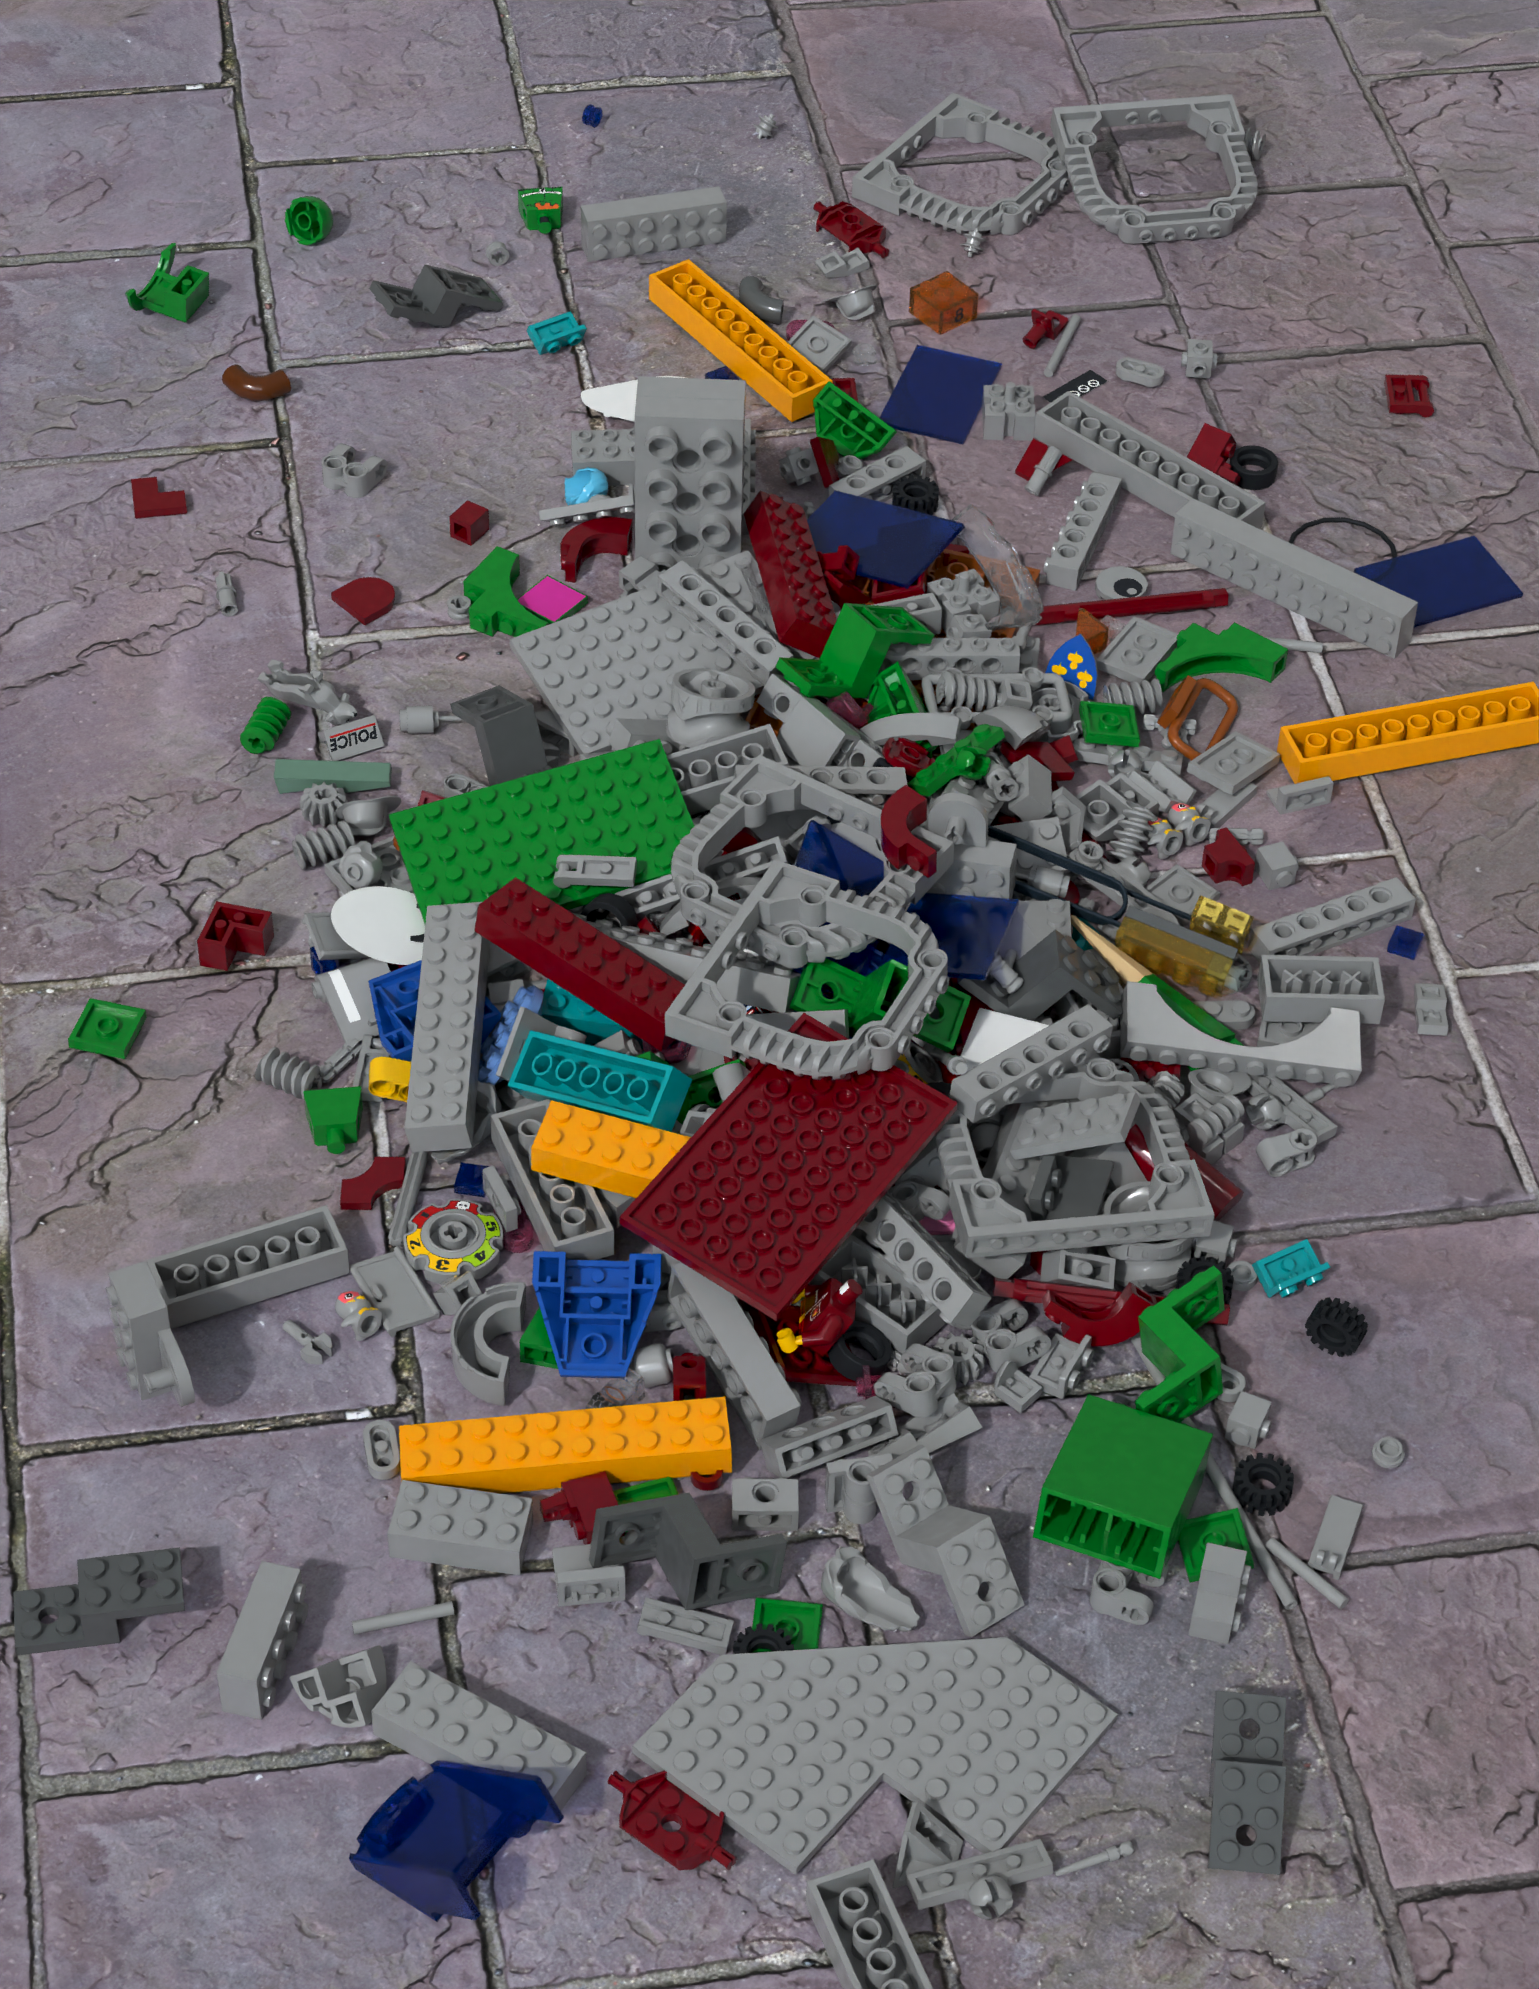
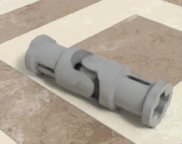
M990 748L984 755L991 760L990 770L987 775L982 777L988 787L994 790V795L999 801H1011L1017 796L1019 786L1011 778L1010 772L1005 768L998 755L993 753V749Z

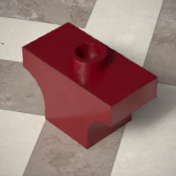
M1227 827L1217 830L1215 842L1204 846L1202 867L1215 884L1223 881H1235L1241 886L1252 883L1255 862L1248 855L1246 848L1240 845Z

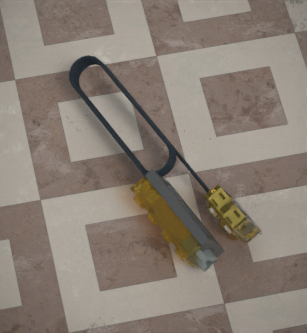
M988 825L989 837L1001 842L1017 844L1016 848L1119 891L1123 898V905L1112 916L1101 915L1070 902V914L1096 924H1111L1119 927L1115 937V946L1139 964L1144 965L1150 972L1157 975L1163 973L1171 976V979L1180 985L1187 986L1191 984L1198 987L1201 993L1211 997L1215 995L1222 997L1226 987L1238 992L1240 987L1239 980L1243 979L1247 971L1235 966L1237 953L1242 955L1251 934L1253 916L1201 895L1192 915H1189L1126 889L1114 877ZM1015 880L1014 891L1038 901H1049L1051 899L1067 901ZM1128 895L1189 920L1191 923L1189 929L1130 905L1127 909ZM1126 912L1125 917L1122 920V923L1119 922L1118 920L1121 919V917Z

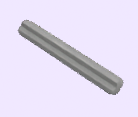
M427 1151L411 1152L388 1236L391 1246H404L403 1236L405 1233H408V1221L413 1216L428 1160Z

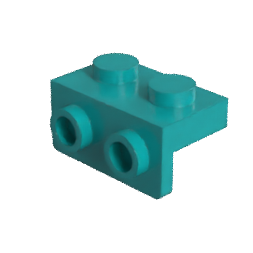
M570 311L530 325L526 332L539 355L545 353H555L567 345L575 346L583 340L587 328L584 324L579 326Z
M1308 1239L1252 1264L1268 1298L1280 1294L1281 1298L1287 1297L1298 1291L1297 1285L1304 1282L1307 1287L1323 1280L1322 1273L1331 1268L1328 1262L1320 1264Z

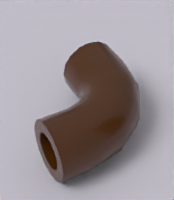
M235 364L228 367L222 375V382L229 390L239 397L251 401H268L291 392L290 381L282 370H277L264 376H254L247 373L240 365Z

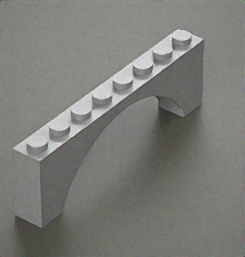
M1127 981L1121 995V1057L1131 1058L1135 1061H1156L1166 1065L1179 1064L1192 1068L1219 1069L1222 1072H1243L1253 1076L1266 1075L1276 1076L1279 1079L1306 1080L1309 1083H1330L1340 1087L1354 1086L1362 1071L1360 1014L1356 1010L1330 1007L1324 1021L1306 1035L1284 1044L1252 1047L1231 1044L1196 1029L1166 1004L1157 992V985Z

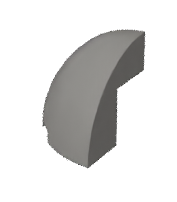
M1018 706L990 708L973 718L978 726L988 724L1002 727L1005 735L1004 738L1014 750L1026 742H1034L1050 729V724L1040 715Z
M381 1644L290 1676L296 1693L307 1708L312 1712L319 1711L332 1719L330 1723L333 1725L354 1728L370 1724L372 1722L371 1711L386 1693V1666Z

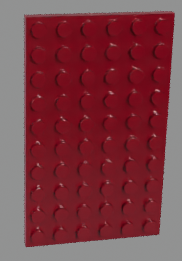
M803 1013L788 1030V1032L806 1038L826 1042L848 1040L847 1037L806 1013ZM759 1062L621 1214L619 1224L777 1321L957 1111L958 1102L894 1065L885 1071L870 1069L858 1075L857 1071L847 1073L842 1079L834 1080L832 1076H824L821 1080H814L810 1075L804 1074L802 1077L794 1075V1072L791 1070L782 1071L777 1069L776 1065H764Z

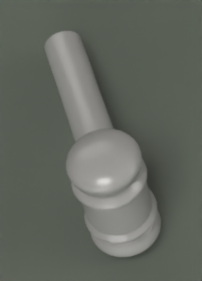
M1008 949L1003 960L1001 955L998 954L991 957L985 965V970L990 971V975L1002 985V988H1006L1009 994L1016 992L1024 981L1012 969L1017 956L1014 949Z

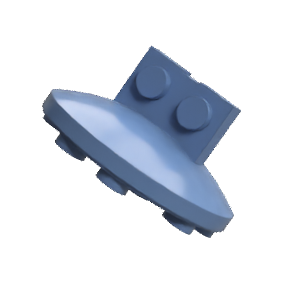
M533 985L524 988L521 986L513 1002L508 1001L501 1011L502 1020L493 1030L491 1038L487 1037L481 1045L480 1053L483 1056L482 1060L480 1059L478 1081L481 1083H490L496 1086L504 1080L496 1076V1072L520 1006L540 1016L542 1015L543 991Z

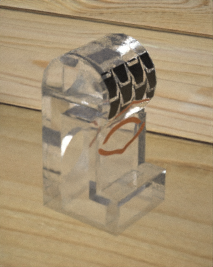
M629 1368L625 1378H612L601 1391L594 1394L588 1402L586 1409L638 1404L645 1398L644 1377Z

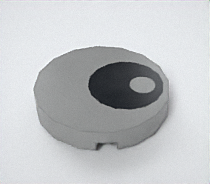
M1123 566L1110 567L1103 570L1097 575L1095 582L1097 596L1100 599L1102 597L1106 600L1146 596L1148 588L1147 580L1141 572Z

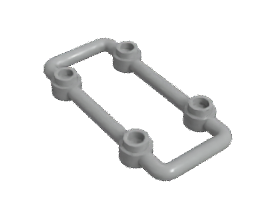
M1035 667L1025 668L1022 673L963 674L957 668H947L943 671V673L945 671L952 672L953 675L959 673L963 677L970 675L973 678L980 677L983 680L991 679L994 684H1001L1004 678L1030 683L1031 692L1037 691L1042 684H1054L1061 711H1052L1049 707L1043 705L1035 706L1032 711L1044 718L1050 725L1051 722H1066L1072 716V708L1065 681L1056 673H1043ZM942 674L926 675L922 679V690L928 713L960 717L962 720L960 729L964 730L970 727L971 723H976L973 718L981 712H972L965 706L954 707L951 712H939L933 685H937Z

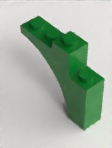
M497 546L463 581L464 596L468 597L472 604L469 607L471 629L491 637L497 631L517 637L549 625L547 621L538 618L526 610L516 599L512 591L513 585L520 575L519 554Z
M1193 622L1188 628L1179 632L1176 638L1177 648L1173 650L1164 662L1161 661L1157 665L1154 675L1160 682L1162 692L1183 681L1188 675L1194 677L1211 673L1243 674L1271 683L1285 670L1288 649L1235 622L1219 635Z

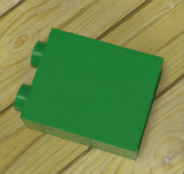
M1088 1394L1042 1486L1033 1537L1161 1579L1202 1486L1213 1434L1184 1423L1174 1422L1130 1408L1121 1403H1115Z

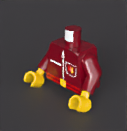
M829 1278L823 1284H808L792 1303H797L802 1297H805L800 1303L798 1336L795 1337L790 1328L781 1329L776 1334L781 1350L785 1353H791L798 1348V1345H803V1348L809 1347L824 1356L855 1319L856 1299L863 1292L859 1283L849 1279L843 1284L835 1278Z

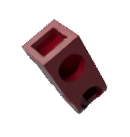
M848 545L838 546L837 552L823 554L816 551L823 574L827 570L844 580H854L860 556Z

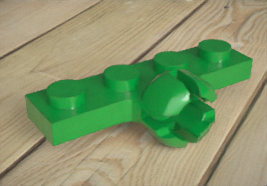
M981 724L975 727L973 732L965 739L957 741L954 747L947 753L938 756L929 767L919 771L916 777L909 781L907 785L921 795L931 796L956 776H962L969 780L982 779V776L988 774L991 766L990 758L984 755L1005 737L1002 727Z

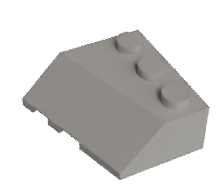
M1051 899L1049 901H1011L1009 910L1001 909L982 925V931L985 935H989L991 945L994 949H998L1002 960L1008 949H1014L1017 953L1016 962L1055 929L1062 935L1072 938L1070 901H1062L1060 899Z

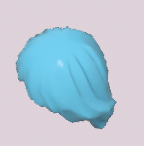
M587 467L576 470L573 477L565 478L564 488L567 505L586 503L594 495H607L608 493L607 477L596 468Z

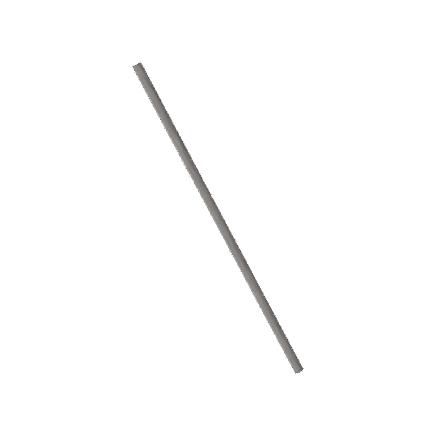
M1089 1247L1087 1253L1095 1254L1092 1247ZM1139 1332L1131 1337L1130 1340L1156 1385H1159L1166 1377L1142 1353ZM1190 1416L1180 1422L1196 1428ZM1209 1452L1206 1472L1228 1510L1238 1508L1251 1550L1285 1609H1293L1297 1605L1295 1597L1215 1459Z

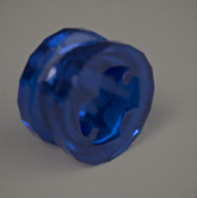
M588 104L584 109L582 122L586 125L590 124L592 127H597L602 119V108Z

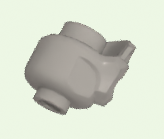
M361 841L354 846L348 847L341 858L338 868L342 878L354 888H364L375 884L381 878L383 863L380 857L372 851L371 844L367 841Z

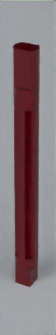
M1225 588L1038 606L1033 607V621L1035 625L1228 606L1229 594Z
M994 1278L992 1294L993 1296L1042 1304V1298L1048 1290H1051L1079 1308L1099 1310L1115 1302L1123 1291L1016 1278L1013 1280ZM1152 1295L1156 1298L1157 1303L1166 1298V1296ZM1224 1304L1225 1310L1207 1323L1227 1326L1230 1305Z

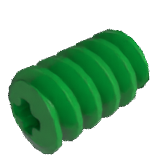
M261 698L260 703L240 735L242 746L253 754L271 751L286 727L287 721L291 718L290 708L276 698Z

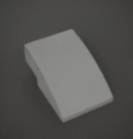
M1119 773L1106 783L1099 779L1075 796L1086 806L1083 831L1095 841H1107L1117 838L1113 832L1115 830H1123L1118 825V820H1128L1122 814V811L1124 809H1132L1127 805L1126 801L1142 805L1150 809L1156 817H1159V802L1122 773Z

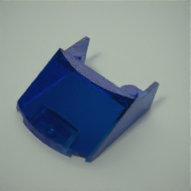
M437 1760L430 1764L433 1769L432 1772L419 1781L414 1777L410 1778L377 1809L358 1835L357 1841L360 1846L356 1854L350 1853L349 1860L357 1871L436 1922L444 1914L477 1920L481 1913L469 1895L467 1887L509 1838L525 1836L531 1830L536 1820L560 1823L564 1816L542 1779L537 1775Z

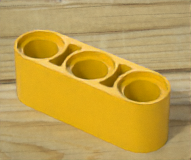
M376 1057L371 1060L368 1086L370 1093L382 1098L407 1102L411 1062L389 1057Z

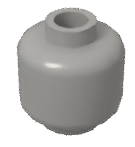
M661 1343L637 1348L629 1367L632 1381L638 1380L644 1388H652L671 1382L673 1379L674 1357L672 1349H666Z

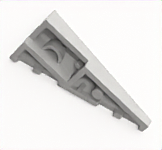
M953 1392L949 1396L938 1399V1409L932 1415L927 1417L913 1416L906 1422H901L897 1426L898 1435L876 1443L867 1451L869 1456L891 1453L893 1459L914 1447L923 1445L926 1446L928 1453L983 1427L971 1407L959 1402Z

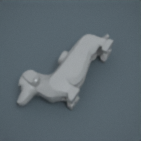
M272 659L267 665L272 674L262 672L257 678L279 699L324 710L328 713L325 717L326 721L335 726L349 723L352 718L357 716L356 709L349 702V694L344 693L339 698L335 693L333 685L322 679L323 674L321 671L312 670L310 673L293 674L283 668L284 664L281 661Z

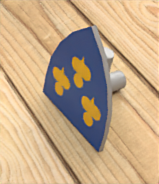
M1079 634L1066 641L1056 650L1048 663L1045 673L1060 675L1064 681L1072 683L1085 691L1088 699L1094 700L1098 678L1096 659L1084 636Z

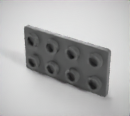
M1043 1155L1029 1196L1032 1221L1098 1216L1114 1168L1113 1161ZM1089 1247L1071 1248L1064 1250L1072 1253L1085 1254L1087 1253Z

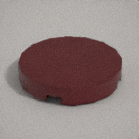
M894 737L889 738L882 748V754L887 762L893 767H905V773L912 777H916L919 771L926 769L935 762L934 757L930 760L927 756L929 752L924 747L906 738H898L897 741H894Z

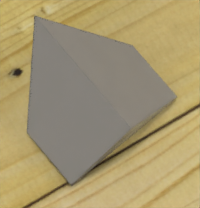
M918 1801L912 1803L904 1829L892 1889L907 1885L906 1874L958 1861L963 1845L961 1838Z

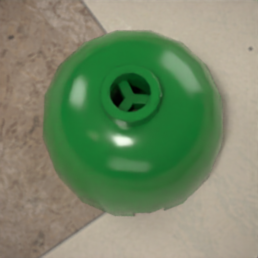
M303 196L290 202L292 204L285 212V223L289 234L299 239L297 241L299 244L311 245L324 240L330 234L333 227V214L326 202L314 196Z

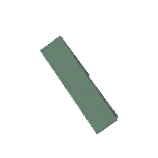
M276 759L274 780L279 794L304 791L305 788H312L313 783L322 785L324 781L326 785L336 783L337 788H343L344 793L390 787L392 766L391 763Z

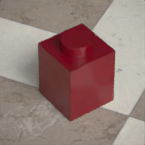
M467 500L449 516L450 537L472 546L489 530V509Z

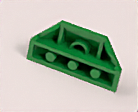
M830 381L813 399L817 437L833 440L837 452L843 457L852 455L863 459L881 452L897 433L895 429Z
M899 662L877 674L865 711L868 724L892 715L927 713L919 693ZM925 740L914 741V742H916L917 744H920V743H922V742L925 741Z

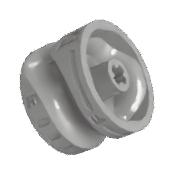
M696 668L678 672L674 675L672 681L671 700L674 710L668 713L667 735L673 741L692 748L750 730V724L740 714L753 707L755 686L742 676L717 669Z
M1151 1181L1128 1183L1114 1190L1105 1202L1103 1214L1144 1212L1147 1201L1151 1199L1149 1197ZM1194 1237L1098 1246L1097 1255L1116 1259L1115 1283L1126 1287L1131 1282L1146 1292H1156L1176 1285L1179 1267L1183 1269L1182 1264L1185 1261L1188 1263L1190 1261L1191 1244Z

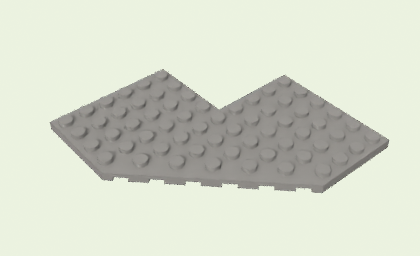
M1008 1637L720 1655L632 1746V1753L655 1771L661 1772L665 1770L667 1772V1779L717 1816H719L721 1811L724 1812V1822L796 1875L882 1780L913 1803L918 1801L950 1830L983 1854L1006 1848L1114 1725L1118 1714Z

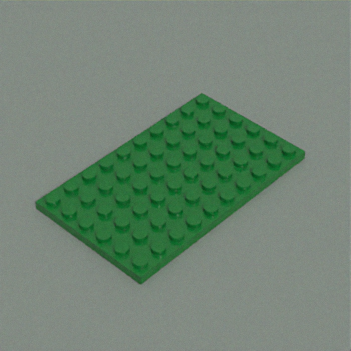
M660 739L388 814L424 925L426 923L427 906L483 902L515 877L566 910L587 905L600 894H614L631 887L570 885L566 888H559L553 883L554 874L558 871L556 868L558 856L636 857L637 869L634 886L671 874V861L674 850L680 844V840L685 835H688L694 827Z

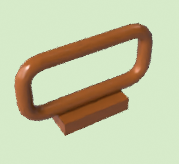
M1188 675L1174 690L1157 723L1165 729L1170 724L1167 733L1169 742L1178 752L1192 761L1202 753L1197 752L1183 742L1178 733L1202 689L1209 690L1223 700L1228 708L1206 750L1225 738L1238 713V703L1229 691L1215 681L1206 678L1195 680Z

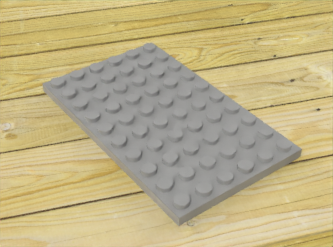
M748 550L696 569L699 575L706 581L714 584L720 593L726 598H730L741 611L750 615L755 623L762 629L769 631L773 638L779 642L758 564ZM749 561L769 609L766 614L757 596L764 615H761V617L749 591L750 588H748L742 574L743 571L740 569L739 562L740 565L742 563L744 565V562L747 564ZM658 584L510 639V648L579 755L611 751L612 746L609 740L616 718L667 720L668 713L674 710L671 700L673 677L680 671L706 668L731 672L753 683L755 695L760 694L765 686L657 594ZM779 642L791 651L793 658L820 659Z

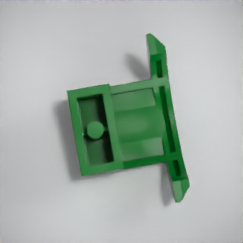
M171 243L161 252L157 269L146 287L137 295L136 290L131 288L126 291L125 295L129 306L135 311L147 308L186 323L209 296V273L187 265L177 277L170 275L176 252V243Z

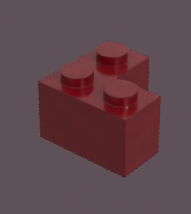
M216 901L197 940L200 966L228 971L237 951L265 956L274 938L272 912Z

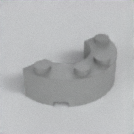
M525 1282L501 1283L485 1288V1293L476 1298L471 1296L460 1306L451 1324V1354L455 1375L463 1387L487 1403L505 1406L510 1384L509 1357L497 1354L488 1347V1344L498 1335L522 1330L526 1311Z

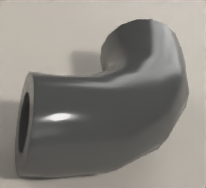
M747 276L743 278L739 286L741 304L759 319L780 324L784 300L765 295L763 293V283L757 277Z

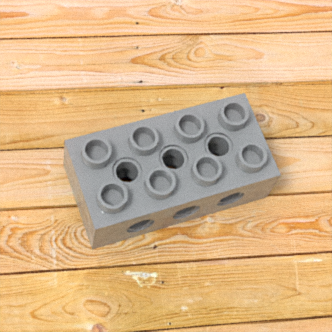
M638 376L635 406V559L642 556L655 563L661 572L662 570H668L681 560L690 567L699 569L742 553L746 380Z

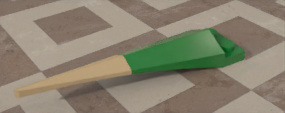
M1071 915V924L1117 973L1125 985L1127 981L1157 985L1158 994L1187 1023L1211 1037L1244 1046L1235 1038L1236 1034L1081 920ZM1187 1066V1067L1190 1069V1071L1202 1069V1068H1192V1067H1190V1066Z

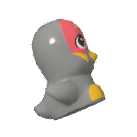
M1178 803L1174 804L1168 812L1170 824L1175 827V830L1183 831L1186 846H1193L1204 840L1208 835L1211 822L1208 818L1200 817V813L1195 807Z
M1157 817V821H1148V824L1154 830L1144 831L1143 834L1149 838L1148 845H1156L1158 858L1164 860L1174 855L1180 849L1183 834L1178 830H1173L1167 820Z
M347 1291L338 1296L335 1303V1311L343 1319L341 1323L342 1328L351 1325L357 1341H363L377 1332L382 1324V1313L380 1310L372 1307L371 1303L358 1292Z

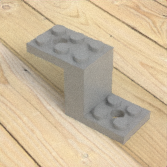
M918 1445L866 1475L901 1564L942 1576L966 1636H975L1025 1605L991 1517L948 1504L926 1446ZM910 1481L913 1485V1493L909 1498L905 1499L902 1490L904 1485ZM983 1582H986L989 1588L988 1593L983 1599H980L978 1596L979 1587Z

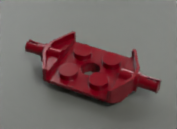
M820 201L814 204L813 209L819 213L816 221V232H819L821 227L847 244L849 252L859 248L863 254L875 252L882 258L888 256L889 249L881 245L886 238V228L854 205L844 201L826 207Z
M665 1770L635 1782H630L617 1771L610 1775L607 1783L623 1793L619 1827L678 1870H693L705 1861L711 1862L713 1859L726 1867L727 1870H730L735 1865L737 1857L721 1847L720 1844L724 1827V1812L721 1811L719 1816H717L667 1780V1772ZM674 1821L679 1823L681 1828L675 1832H668L662 1826L666 1822Z

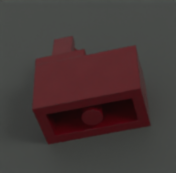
M1204 423L1186 458L1236 486L1241 480L1239 474L1230 470L1232 466L1226 462L1228 458H1232L1236 450V442L1232 434Z
M606 1471L561 1482V1491L554 1493V1496L540 1500V1512L544 1522L561 1519L568 1520L571 1528L573 1527L577 1540H583L584 1545L591 1544L596 1509L616 1506L618 1503Z

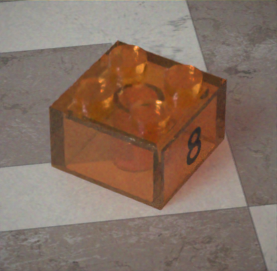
M946 271L910 288L909 313L941 335L977 318L979 294Z

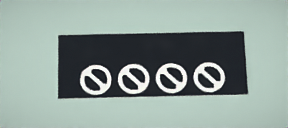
M1089 370L1042 398L1051 403L1067 391L1081 397L1108 381L1092 370Z

